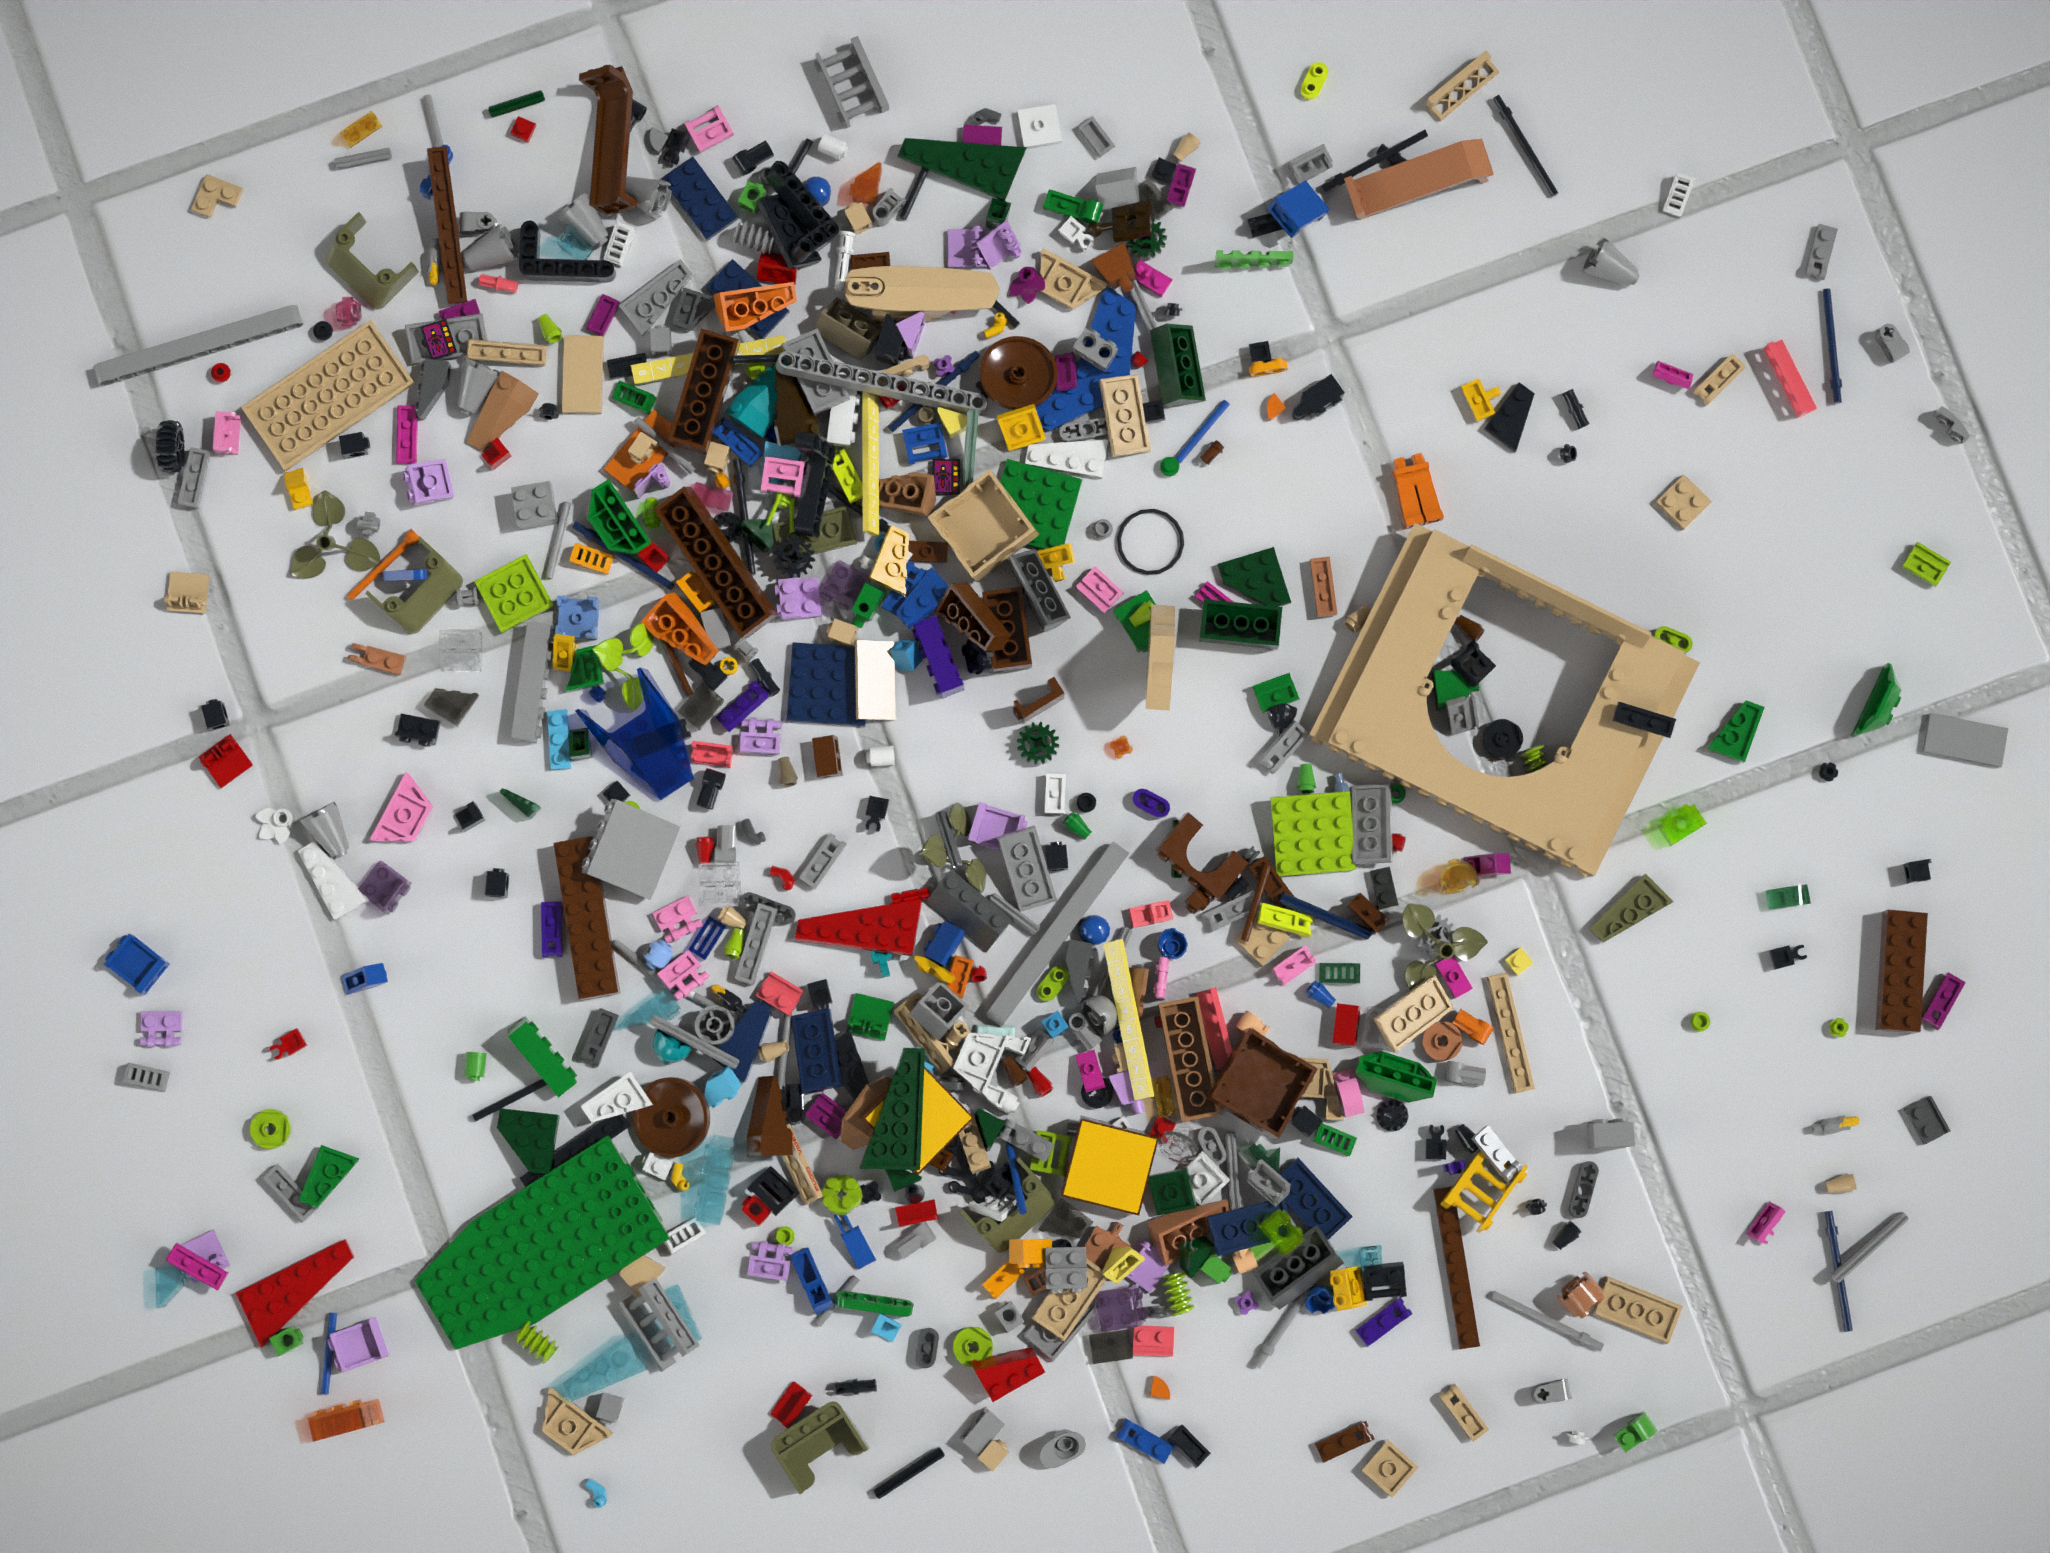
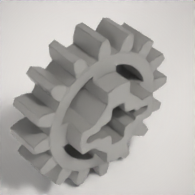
M1439 914L1434 922L1439 924L1427 931L1434 933L1440 929L1437 934L1438 940L1448 943L1453 942V931H1451V928L1454 924L1448 925V918L1441 920V915ZM1444 929L1447 931L1448 938L1444 937ZM1422 935L1418 938H1413V941L1419 942L1415 947L1423 948L1422 954L1427 951L1428 957H1431L1435 953L1431 947L1436 943L1431 941L1427 935H1425V943L1422 940Z

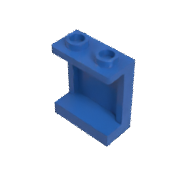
M1306 180L1275 198L1267 208L1290 238L1296 236L1302 228L1312 222L1323 219L1330 210Z
M129 933L119 940L117 949L111 951L106 956L104 965L132 985L137 992L146 995L170 963L136 936Z

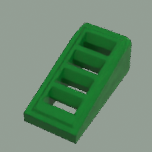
M620 380L611 397L647 415L650 414L657 399L653 394ZM624 388H627L623 398H621L620 396ZM633 391L630 401H628V398L631 392ZM639 394H640L641 396H640V398H639V401H638L637 404H635V402H636V400H637V398H638V396H639Z
M1321 1123L1316 1131L1313 1142L1350 1156L1357 1137ZM1324 1130H1328L1325 1140H1321ZM1333 1132L1335 1133V1136L1332 1141V1144L1328 1143V1141ZM1339 1135L1343 1136L1339 1147L1335 1146ZM1348 1138L1350 1139V1142L1348 1144L1347 1149L1344 1150L1343 1146L1345 1144L1346 1139Z

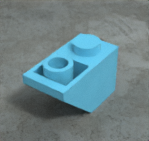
M729 1066L713 1073L706 1083L704 1093L709 1107L712 1106L714 1108L726 1098L728 1100L734 1098L742 1084Z

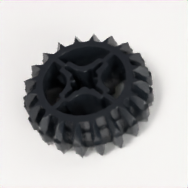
M162 421L157 427V436L155 438L157 464L162 472H178L182 469L185 454L183 428L178 421Z

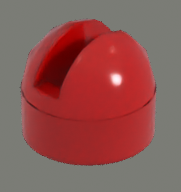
M1138 350L1132 356V363L1136 367H1143L1148 362Z
M979 965V968L974 966L971 969V980L973 982H983L987 979L984 967Z

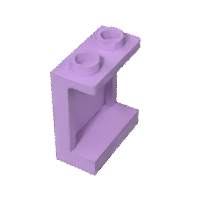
M979 802L968 842L1001 851L997 836L1024 829L1028 821L1024 820L1025 815H1018Z
M376 1317L329 1334L330 1339H327L330 1350H335L337 1358H334L337 1370L341 1369L343 1373L389 1356Z

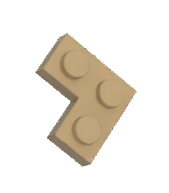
M206 174L192 206V211L211 218L218 201L237 207L243 193V188Z

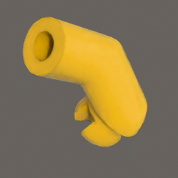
M1003 313L995 314L993 327L983 330L986 339L1003 333L1007 323Z
M674 1162L671 1182L679 1191H686L689 1189L690 1184L682 1175L684 1164Z

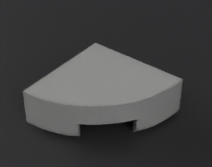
M652 127L650 142L654 150L660 154L669 136Z

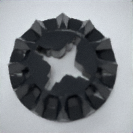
M721 512L714 517L719 528L724 526V520L728 524H732L729 528L730 534L725 529H721L729 542L739 538L742 532L736 525L741 520L736 514Z
M1103 1078L1105 1090L1100 1093L1101 1101L1097 1096L1089 1097L1093 1091L1086 1093L1083 1084L1081 1096L1089 1107L1102 1108L1111 1101L1113 1089L1105 1078Z
M1395 1099L1384 1101L1378 1107L1376 1113L1379 1125L1387 1131L1402 1129L1409 1118L1406 1106ZM1394 1107L1395 1113L1401 1115V1117L1394 1118L1393 1124H1391V1118L1384 1114L1391 1113Z

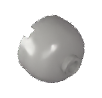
M1095 995L1081 1003L1082 1015H1087L1090 1020L1087 1022L1098 1035H1106L1116 1027L1118 1016L1113 999L1110 1000L1105 996Z
M711 1005L702 1009L694 1023L695 1032L698 1037L713 1046L722 1045L727 1042L735 1029V1022L731 1013L718 1005Z

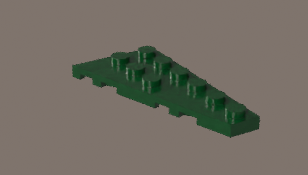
M905 138L897 157L1005 201L1027 147Z
M903 1048L861 1161L860 1169L920 1170L925 1048Z

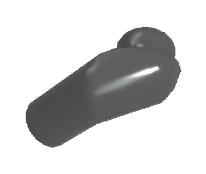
M983 108L973 115V122L975 124H982L992 120L999 123L1002 114L988 108Z
M750 819L741 821L745 835L752 842L760 845L761 842L766 841L763 832L756 834Z

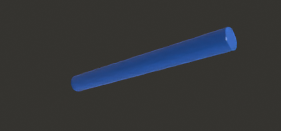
M1226 400L1222 401L1175 457L1180 464L1230 405Z
M1008 1143L1005 1145L1018 1211L1019 1214H1025L1027 1210L1013 1144Z
M329 1312L320 1394H329L333 1350H330L327 1339H330L329 1334L336 1331L337 1313Z

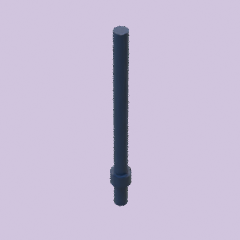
M1827 288L1823 289L1832 378L1830 380V388L1833 389L1834 404L1842 403V379L1839 378L1831 289Z
M975 350L965 360L962 359L957 363L955 370L946 375L937 384L947 386L962 372L965 373L970 368L969 366L980 357L979 353ZM914 403L888 426L890 431L893 433L924 405Z
M577 521L573 524L572 528L583 534L585 539L590 542L594 541L608 550L595 530L588 529ZM609 551L667 589L672 590L675 584L629 554Z
M1833 1210L1825 1211L1827 1224L1825 1230L1826 1236H1829L1835 1271L1842 1263L1837 1234H1839L1838 1227L1835 1226ZM1843 1279L1841 1282H1837L1844 1330L1848 1332L1853 1331L1845 1281Z

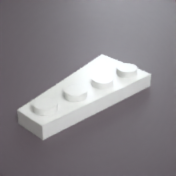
M1109 439L1028 445L1025 464L1102 479Z
M313 841L298 850L334 920H338L370 901L358 890L356 884L349 880L345 872L333 862L332 857L317 841Z

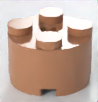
M1583 1272L1584 1276L1581 1278L1577 1275L1562 1288V1296H1557L1560 1303L1573 1317L1579 1316L1581 1319L1589 1314V1309L1594 1304H1600L1605 1298L1603 1295L1604 1290L1588 1272Z

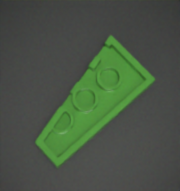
M1216 250L1214 262L1215 268L1229 270L1231 267L1249 269L1250 266H1258V268H1268L1270 265L1287 267L1293 263L1294 258L1293 251H1268L1266 255H1262L1260 251H1250L1247 254H1243L1240 250H1232L1231 253L1223 254V250Z

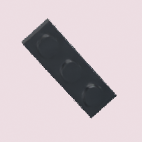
M1617 702L1612 721L1671 738L1676 719Z

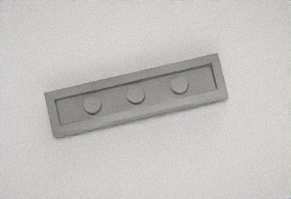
M758 903L735 975L736 980L752 985L755 984L778 911L777 908Z

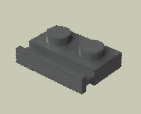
M1928 1096L1904 1109L1923 1145L1950 1132L1932 1096Z

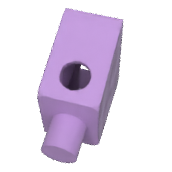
M1129 1070L1108 1077L1122 1106L1130 1104L1133 1115L1145 1112L1142 1100L1145 1099L1134 1100Z

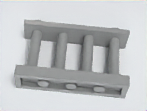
M858 36L851 38L849 49L822 60L819 52L815 54V67L818 72H822L839 109L837 115L841 124L845 123L847 128L851 127L849 118L874 107H880L882 113L889 110L887 99ZM850 56H857L859 60L857 66L834 76H829L826 70L827 66ZM858 73L865 74L867 78L865 83L837 94L833 84ZM866 90L873 91L875 96L872 98L873 100L850 110H844L841 101Z
M654 1278L638 1289L642 1295L637 1299L631 1295L617 1305L662 1372L676 1363L673 1356L680 1353L683 1357L700 1345L658 1280ZM645 1302L653 1311L647 1316L640 1307ZM656 1319L659 1320L664 1328L658 1333L651 1324ZM667 1336L670 1337L675 1345L669 1350L662 1341Z

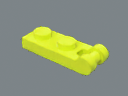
M842 449L835 455L832 469L851 504L862 498V482L845 449ZM843 460L844 463L838 466L837 462Z
M1266 903L1260 905L1258 924L1299 934L1303 938L1311 936L1310 925L1313 923L1312 916Z

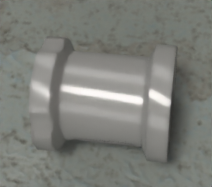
M477 587L464 591L457 589L459 607H463L464 604H479Z
M740 638L732 648L734 651H738L745 658L746 662H749L759 650L757 647L751 646L746 641V638Z

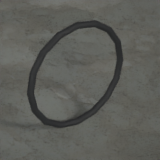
M1157 509L1140 510L1130 515L1121 525L1117 537L1118 551L1124 563L1134 571L1146 575L1161 574L1172 568L1180 559L1184 548L1183 531L1178 522L1167 512ZM1143 513H1157L1167 517L1174 523L1179 532L1180 547L1178 554L1170 565L1160 570L1146 571L1137 568L1127 560L1122 551L1121 537L1125 526L1131 519Z

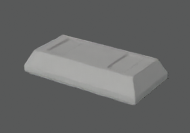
M1093 116L1077 127L1099 157H1102L1115 147Z

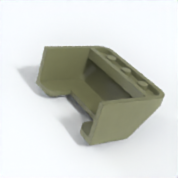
M834 1401L828 1402L776 1436L771 1442L772 1452L799 1494L810 1488L815 1481V1475L808 1464L842 1442L846 1450L852 1455L866 1452L870 1447L842 1406Z

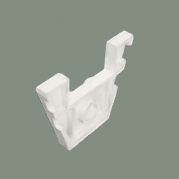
M969 1033L955 1062L953 1071L1001 1110L1008 1092L990 1085V1081L1004 1049L1024 1056L1031 1038Z

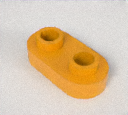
M1275 358L1268 363H1263V361L1253 362L1252 366L1249 367L1251 377L1275 374L1288 370L1287 361L1283 360V358Z

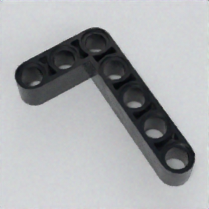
M775 161L766 172L765 178L810 231L790 251L793 260L804 262L834 239L839 233V226L787 164L782 161Z
M528 220L521 225L519 270L526 280L611 282L615 279L616 270L610 261L539 259L541 234L537 224L534 221ZM529 228L535 229V232L532 235L526 234V231ZM528 247L535 248L531 254L525 253ZM527 266L534 267L530 273L524 272V269ZM547 266L553 267L550 273H544L543 271ZM566 267L573 268L569 274H564L563 270ZM585 268H592L591 273L587 275L582 273ZM610 268V274L603 275V269Z
M798 432L795 437V447L808 456L809 459L795 522V533L799 536L817 537L821 527L835 458V446L817 433Z

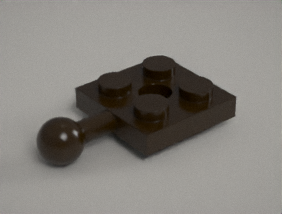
M1144 200L1112 208V222L1103 224L1098 222L1097 224L1093 221L1088 225V233L1093 237H1098L1103 231L1113 229V240L1115 243L1151 236L1152 204L1150 200ZM1131 219H1136L1134 223L1128 224Z

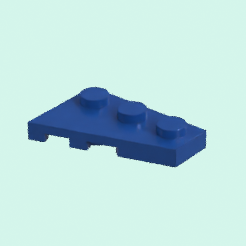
M930 567L898 608L896 616L909 629L934 612L949 586Z

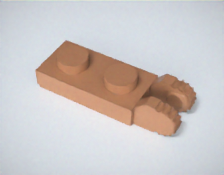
M352 643L351 648L364 651L365 655L364 659L356 655H349L348 660L361 663L363 666L401 675L406 656L371 646L366 647Z

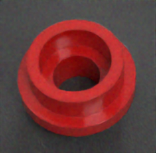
M217 363L211 369V376L217 382H225L230 378L231 370L225 363ZM223 369V374L218 375V370Z

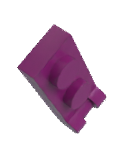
M1947 972L1927 1009L1922 1014L1921 1021L1925 1024L1928 1022L1933 1025L1932 1028L1938 1031L1966 982ZM1933 1011L1939 1013L1937 1019L1931 1016Z

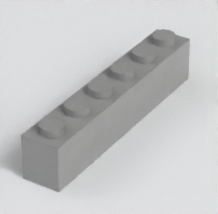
M527 621L511 738L515 741L537 743V738H541L542 727H539L540 719L544 718L545 713L542 703L547 698L545 683L550 678L548 662L552 661L553 649L550 648L551 642H554L556 631L553 630L551 624Z

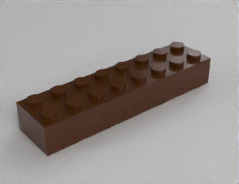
M683 486L654 509L740 638H749L779 615L692 487Z
M593 836L553 843L578 998L581 1001L621 994L603 883L600 879L581 873L583 870V860L590 853L589 846L594 839Z

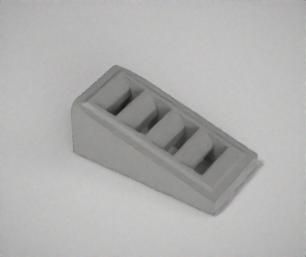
M128 1063L123 1082L165 1091L170 1072ZM137 1068L135 1079L132 1080L134 1069ZM142 1070H146L143 1082H140ZM154 1072L151 1084H149L150 1073ZM158 1074H162L160 1084L158 1086L156 1085Z

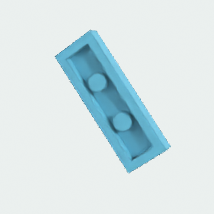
M568 710L547 711L551 770L571 769Z

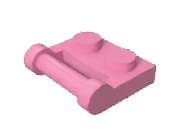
M718 105L706 114L692 121L684 122L700 153L734 136ZM718 117L719 120L695 132L694 128Z
M765 456L761 492H779L800 497L805 462ZM769 478L796 481L795 487L769 483Z

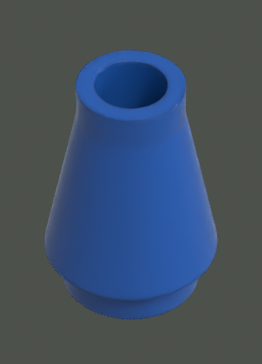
M1316 980L1306 990L1309 998L1325 1005L1327 1008H1330L1336 1001L1325 986Z

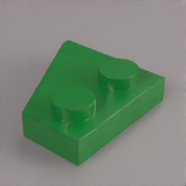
M596 645L576 650L575 661L570 671V679L568 685H566L567 692L604 685L601 664L598 656L593 651Z

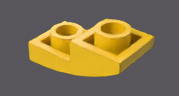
M916 955L914 957L918 963L916 966L922 973L925 974L927 972L935 975L941 982L946 981L950 984L956 979L941 965Z

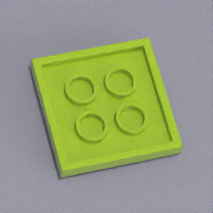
M527 554L474 581L502 634L554 607Z

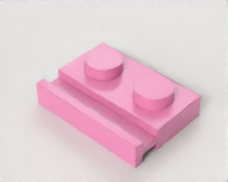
M1096 566L1075 586L1103 614L1124 593Z

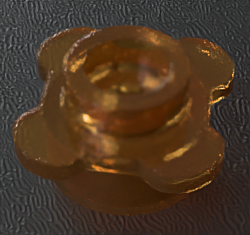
M1121 736L1120 739L1110 742V748L1114 750L1115 757L1121 759L1126 753L1130 754L1133 751L1126 736Z

